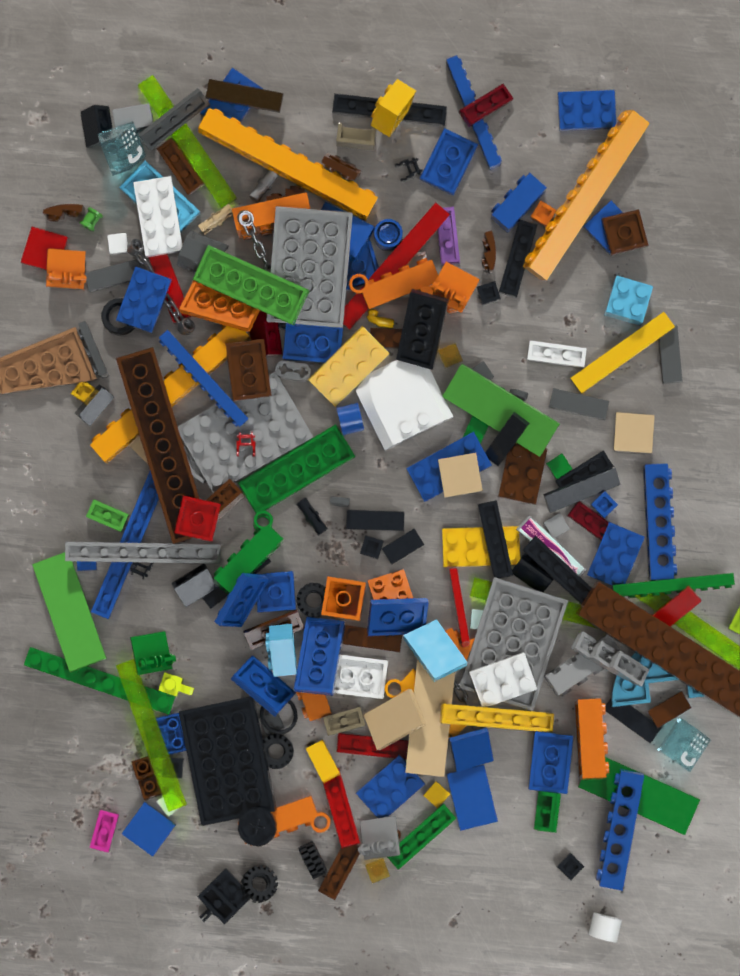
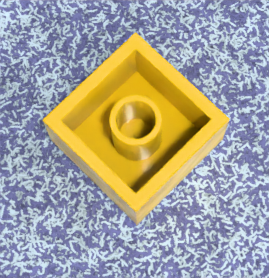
M398 79L393 85L389 84L384 92L385 96L378 98L375 104L376 108L371 114L373 120L370 126L388 137L393 134L407 115L416 94L415 89Z

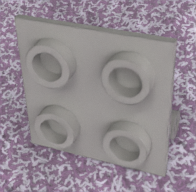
M396 816L360 821L362 845L358 847V852L364 855V860L400 855Z

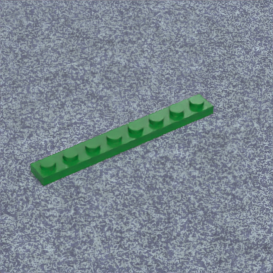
M32 647L29 648L24 662V666L168 715L171 713L176 696L88 666L70 672L65 658Z

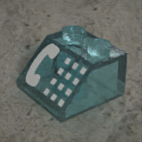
M134 122L98 134L112 176L131 170L146 156Z
M678 718L657 751L690 772L711 739L682 718Z

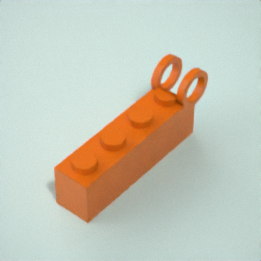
M427 258L416 262L417 266L410 268L407 265L399 268V273L392 275L389 272L382 275V280L374 282L373 279L368 281L366 276L362 274H355L349 281V287L352 292L363 294L367 307L370 310L410 294L412 289L420 290L421 287L432 285L436 281L438 273L433 261H428ZM357 277L365 281V287L362 290H356L352 285V281Z
M312 795L277 807V811L271 812L277 822V832L274 838L280 836L279 832L287 830V833L298 830L297 826L304 823L305 826L311 825L312 829L319 833L327 831L331 824L330 817L326 813L317 812ZM316 817H325L327 826L322 829L317 828L314 824Z

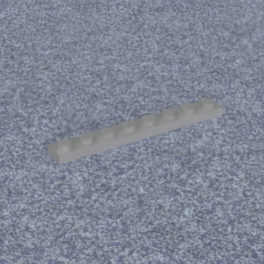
M65 542V561L220 564L221 545Z

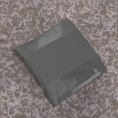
M191 230L180 250L177 266L196 273L208 245L223 252L226 249L228 250L229 246Z

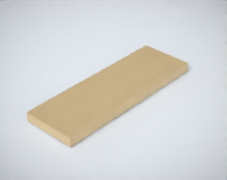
M418 659L414 695L426 725L409 734L405 773L444 777L450 724L440 723L441 703L452 704L455 672L434 682Z

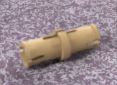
M229 203L218 212H213L211 217L198 225L203 234L206 235L218 225L220 227L222 222L233 215L232 207Z

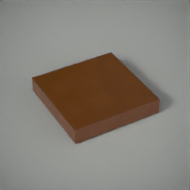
M639 209L602 218L611 256L649 246Z

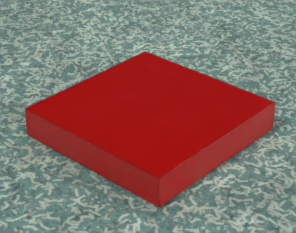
M32 226L21 263L47 271V249L65 250L69 238Z
M183 495L174 533L212 542L221 504Z

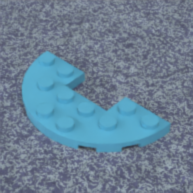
M634 653L631 657L649 669L648 675L642 687L616 676L612 688L611 705L612 707L651 703L649 683L678 679L639 654ZM686 685L688 698L704 697Z

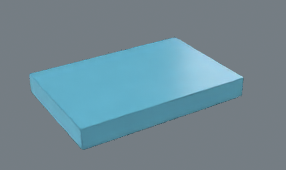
M437 619L405 634L403 637L434 682L467 666L468 662Z

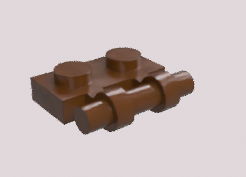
M327 153L321 163L325 164V168L333 172L336 170L342 173L341 176L350 181L352 179L356 180L362 172L355 168L356 165L342 161L341 157L337 155L333 156Z

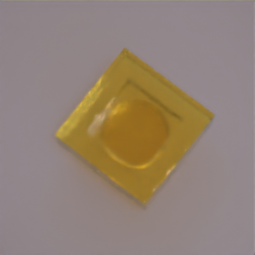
M456 343L438 350L445 369L463 362Z
M384 858L365 864L372 883L390 877Z

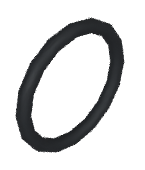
M291 700L288 704L292 707L294 718L292 724L284 730L273 729L267 724L264 718L265 708L261 706L260 719L266 729L275 734H285L294 728L298 714Z

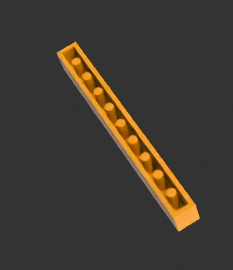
M209 108L198 127V133L275 172L277 175L301 186L341 209L352 212L353 215L364 221L367 220L378 197L375 196L373 191L369 189L363 190L358 187L359 185L352 180L346 181L341 178L342 176L335 171L329 172L322 164L318 162L312 163L305 155L301 153L297 155L284 144L280 146L271 137L266 135L263 137L258 134L256 129L249 126L246 128L241 125L239 120L232 117L229 119L218 109L213 110Z
M625 110L619 115L617 124L609 130L607 139L598 147V153L588 162L584 174L578 177L577 185L569 191L566 196L567 200L557 209L556 217L547 224L546 232L536 241V247L533 252L526 256L523 267L538 279L547 280L649 126L650 123L634 110Z
M223 325L221 327L223 330L218 334H212L207 339L208 343L203 347L201 345L193 351L194 355L192 357L210 375L228 360L226 352L227 343L251 340L245 331ZM182 363L178 364L179 368L173 372L171 370L164 376V384L171 407L176 405L200 384L191 378L193 375L190 372L187 373L183 369ZM127 408L120 415L121 418L117 422L112 421L106 426L107 430L102 435L98 433L91 440L90 446L106 464L139 435L132 409Z

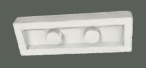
M529 341L527 360L584 368L587 348Z

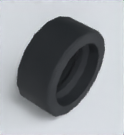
M123 298L110 300L101 312V320L105 328L117 336L129 334L135 329V327L129 325L117 328L109 321L110 311L114 307L121 306Z

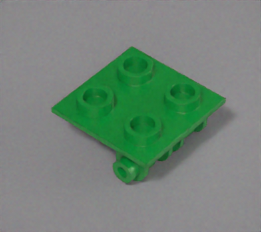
M165 631L130 637L137 675L173 669L172 664L176 662V656L169 652Z

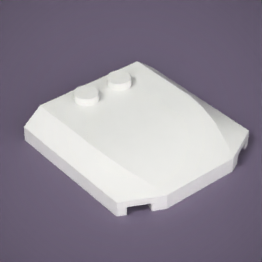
M395 360L371 372L355 390L384 451L453 418L430 369Z

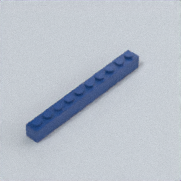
M456 55L446 59V64L465 107L475 101L474 97L476 95L474 90L470 88L471 82L466 78L467 72L462 68V60ZM482 119L472 125L488 168L491 170L500 166L502 159L496 152L498 149L496 144L492 142L493 137L488 132V124Z
M168 330L159 337V343L163 347L166 346L168 348V353L176 357L175 360L179 365L183 364V369L193 375L191 378L201 384L199 387L209 393V398L217 402L216 405L219 409L223 408L224 414L228 418L231 417L233 419L232 423L236 427H241L249 420Z

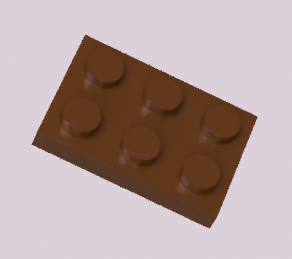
M264 339L227 343L226 352L233 401L271 396Z
M515 443L506 457L498 497L536 505L548 448H545L539 457L520 444Z

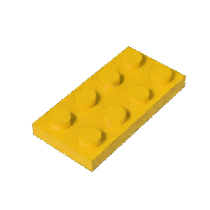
M362 326L308 380L336 407L390 353Z
M519 526L503 527L511 565H516L520 560L519 532L516 530ZM483 527L442 529L443 567L491 566Z

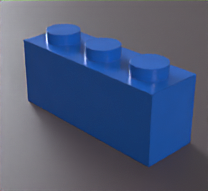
M531 173L527 176L523 175L516 183L518 186L514 190L510 189L505 194L503 203H497L491 210L493 213L491 219L507 233L546 192L547 187Z

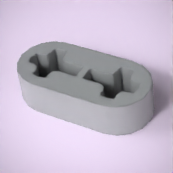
M282 360L275 367L277 375L283 379L305 382L311 377V369L306 364ZM283 365H286L287 369H291L292 372L286 371L285 374H282L279 367L282 368ZM302 368H305L308 375H304L301 378L299 373H294L295 370L301 371Z

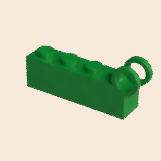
M259 511L255 514L253 521L255 529L253 534L255 536L251 540H245L240 546L241 550L237 554L234 552L227 559L228 564L224 568L220 566L213 574L215 576L213 582L227 595L233 590L237 578L242 573L253 574L283 543L284 539L272 528L273 517L267 511ZM259 518H266L269 524L263 527L257 523V520Z

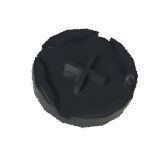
M253 807L241 815L238 823V832L245 843L261 847L268 844L274 838L277 832V822L269 810L263 807Z

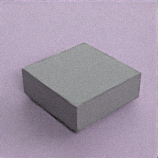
M560 513L543 522L550 535L554 538L570 529Z

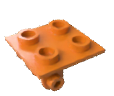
M47 249L46 287L84 289V283H86V275L84 274L86 251Z
M445 262L436 281L432 284L429 294L449 299L448 306L462 313L480 279Z
M404 569L367 580L373 600L413 598Z

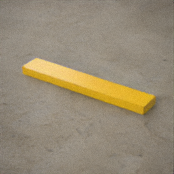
M662 312L570 378L581 394L674 329V324L666 313Z
M441 703L440 723L553 733L554 713Z

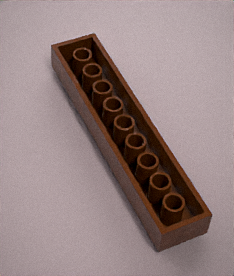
M151 347L118 357L116 361L171 540L175 544L193 538L174 533L183 495L197 499L200 498L155 351Z
M595 582L578 609L577 616L740 718V671L601 582Z

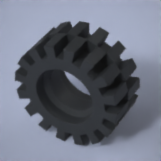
M309 583L299 590L296 602L299 610L304 615L312 618L322 616L325 586L320 583ZM310 593H318L321 596V604L316 608L308 606L306 602L307 596Z
M272 734L264 738L263 743L268 768L281 769L288 765L293 758L294 748L292 742L281 734ZM273 744H279L283 747L284 753L279 759H273L269 755V748Z
M313 841L298 848L313 879L328 873Z
M263 865L250 868L241 879L242 885L240 886L244 890L242 892L243 895L248 896L246 899H252L254 903L257 901L262 903L270 899L277 891L276 887L278 886V882H276L278 878L273 875L275 872L273 870L270 872L267 866L263 868ZM261 877L265 880L266 888L264 891L254 889L252 884L254 878Z

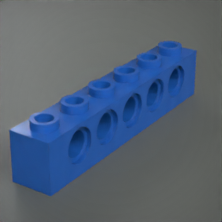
M646 464L643 466L649 581L674 579V576L677 575V565L673 564V556H676V545H672V537H675V526H671V518H674V507L670 506V499H673V488L669 487V480H672V469L668 468V464ZM655 479H660L663 482L662 489L654 487ZM656 498H661L664 501L663 508L655 506ZM657 517H662L665 520L664 527L656 525ZM659 536H662L666 539V545L664 547H661L657 544V538ZM660 555H663L667 558V564L665 566H661L658 563V557Z
M620 769L619 774H615L614 785H617L616 793L612 792L610 804H613L612 812H608L607 823H610L609 830L604 832L603 842H606L605 850H601L600 854L602 868L597 870L596 880L599 881L600 887L623 891L644 780L643 773ZM625 786L632 788V792L628 796L621 794V790ZM622 805L628 807V812L625 815L618 813V808ZM623 825L625 827L624 832L621 834L615 833V826ZM613 844L621 845V850L618 853H613L610 850ZM610 863L618 865L615 872L607 870V866Z

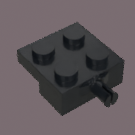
M227 868L197 896L207 908L199 916L202 919L207 914L202 920L203 922L213 914L225 925L249 901L246 899L248 896L242 893L244 891L240 887L242 884Z

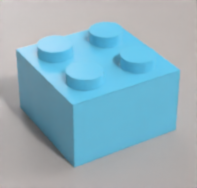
M616 276L604 316L641 326L653 286Z
M292 624L269 626V633H266L269 670H273V677L296 675L297 659Z

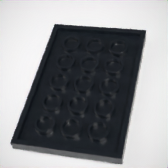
M249 696L179 711L201 826L239 819L245 811L253 807H263L270 812L277 811L255 700Z

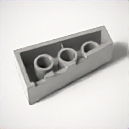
M607 634L597 640L605 642L615 650H620L613 638ZM578 653L544 675V678L556 695L561 694L564 696L572 691V686L575 684L581 685L588 680L587 676L592 673L596 675L604 668Z

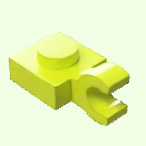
M164 672L158 691L177 697L179 692L192 695L194 688L183 685L184 678Z

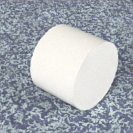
M593 913L588 935L617 943L622 920L600 913Z

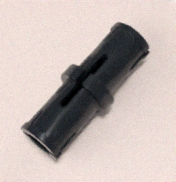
M307 498L302 499L296 504L306 517V522L310 523L318 536L328 529L319 517L318 511L314 510Z

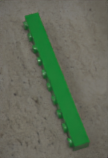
M734 573L618 584L612 585V590L623 597L636 598V595L647 597L648 594L658 596L660 593L665 595L672 594L675 591L680 593L687 586H690L694 592H696V589L706 591L708 588H713V590H717L723 586L725 589L732 588L735 585Z

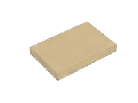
M412 689L404 691L364 714L377 750L384 749L426 725Z

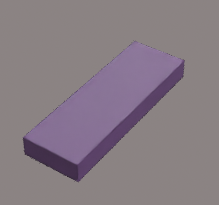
M445 207L443 209L450 215L437 229L441 266L445 262L460 264L454 207Z

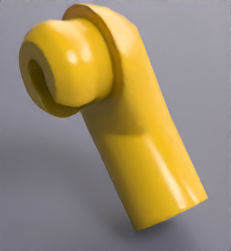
M377 310L368 311L367 319L369 322L380 327L393 328L394 319L378 317Z

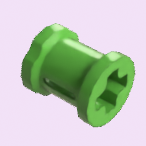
M88 207L86 216L82 221L80 220L79 224L94 232L96 223L103 215L95 209Z

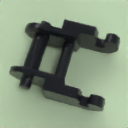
M412 158L411 161L406 159L399 164H395V167L405 165L409 171V175L406 178L400 179L401 182L415 178L416 174H421L423 169L418 167V158ZM413 164L416 171L412 172L409 165Z
M133 562L135 566L130 570L132 571L131 575L136 573L143 576L142 579L144 580L145 577H148L147 572H151L154 563L146 566L139 562ZM137 566L145 568V572L137 570Z

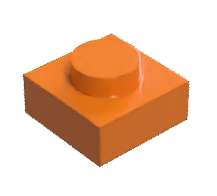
M540 201L530 218L546 227L557 210Z

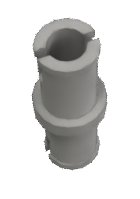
M268 170L264 177L258 180V185L249 194V197L259 203L267 190L270 191L271 185L279 175Z

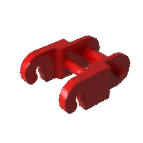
M239 432V435H237L239 441H237L236 456L239 457V447L251 446L253 447V457H255V441H253L255 435H253V432H251V435ZM241 439H251V443H241Z

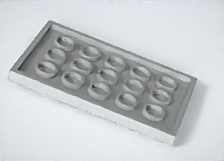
M276 206L270 273L310 290L295 324L343 328L352 212ZM267 314V322L287 323Z
M276 371L269 375L271 396L233 401L249 419L241 427H236L232 423L233 419L231 417L228 418L224 414L223 408L219 409L217 405L178 426L183 442L213 493L227 480L231 479L235 483L313 438ZM239 432L250 435L253 432V435H255V438H253V441H255V457H253V447L251 446L239 447V457L236 456L237 441H239L237 435H239ZM241 439V443H251V439Z
M494 577L459 688L477 693L469 671L524 652L537 690L503 702L533 711L568 600Z

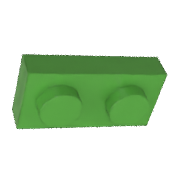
M93 499L86 517L122 532L129 514Z

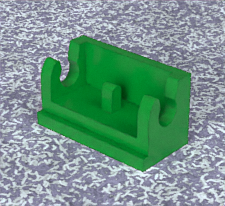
M538 791L534 830L557 832L560 793Z

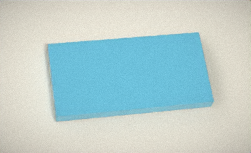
M145 160L119 188L137 204L133 182L162 178L163 176ZM173 187L180 232L182 233L201 212Z

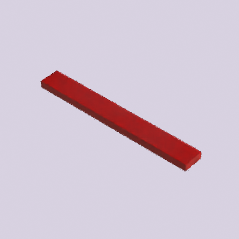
M435 202L368 281L372 279L374 282L382 280L381 276L389 272L392 275L399 273L398 269L409 263L450 214ZM356 293L345 306L343 325L349 330L368 310L362 293Z

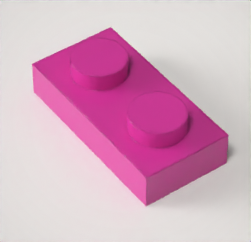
M105 810L99 811L90 848L109 853L119 814Z

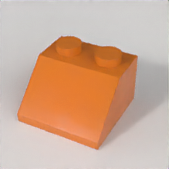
M327 576L321 615L360 622L366 582Z

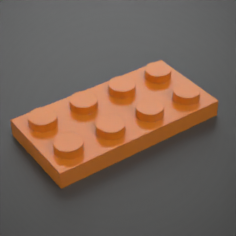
M194 280L179 308L182 314L250 332L260 311Z

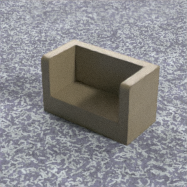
M338 123L337 147L374 151L376 129L372 127V130L343 127L342 123Z
M361 707L323 717L328 736L366 726Z

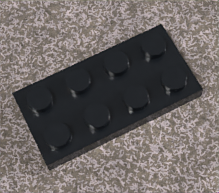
M415 289L410 291L396 360L433 370L449 299Z

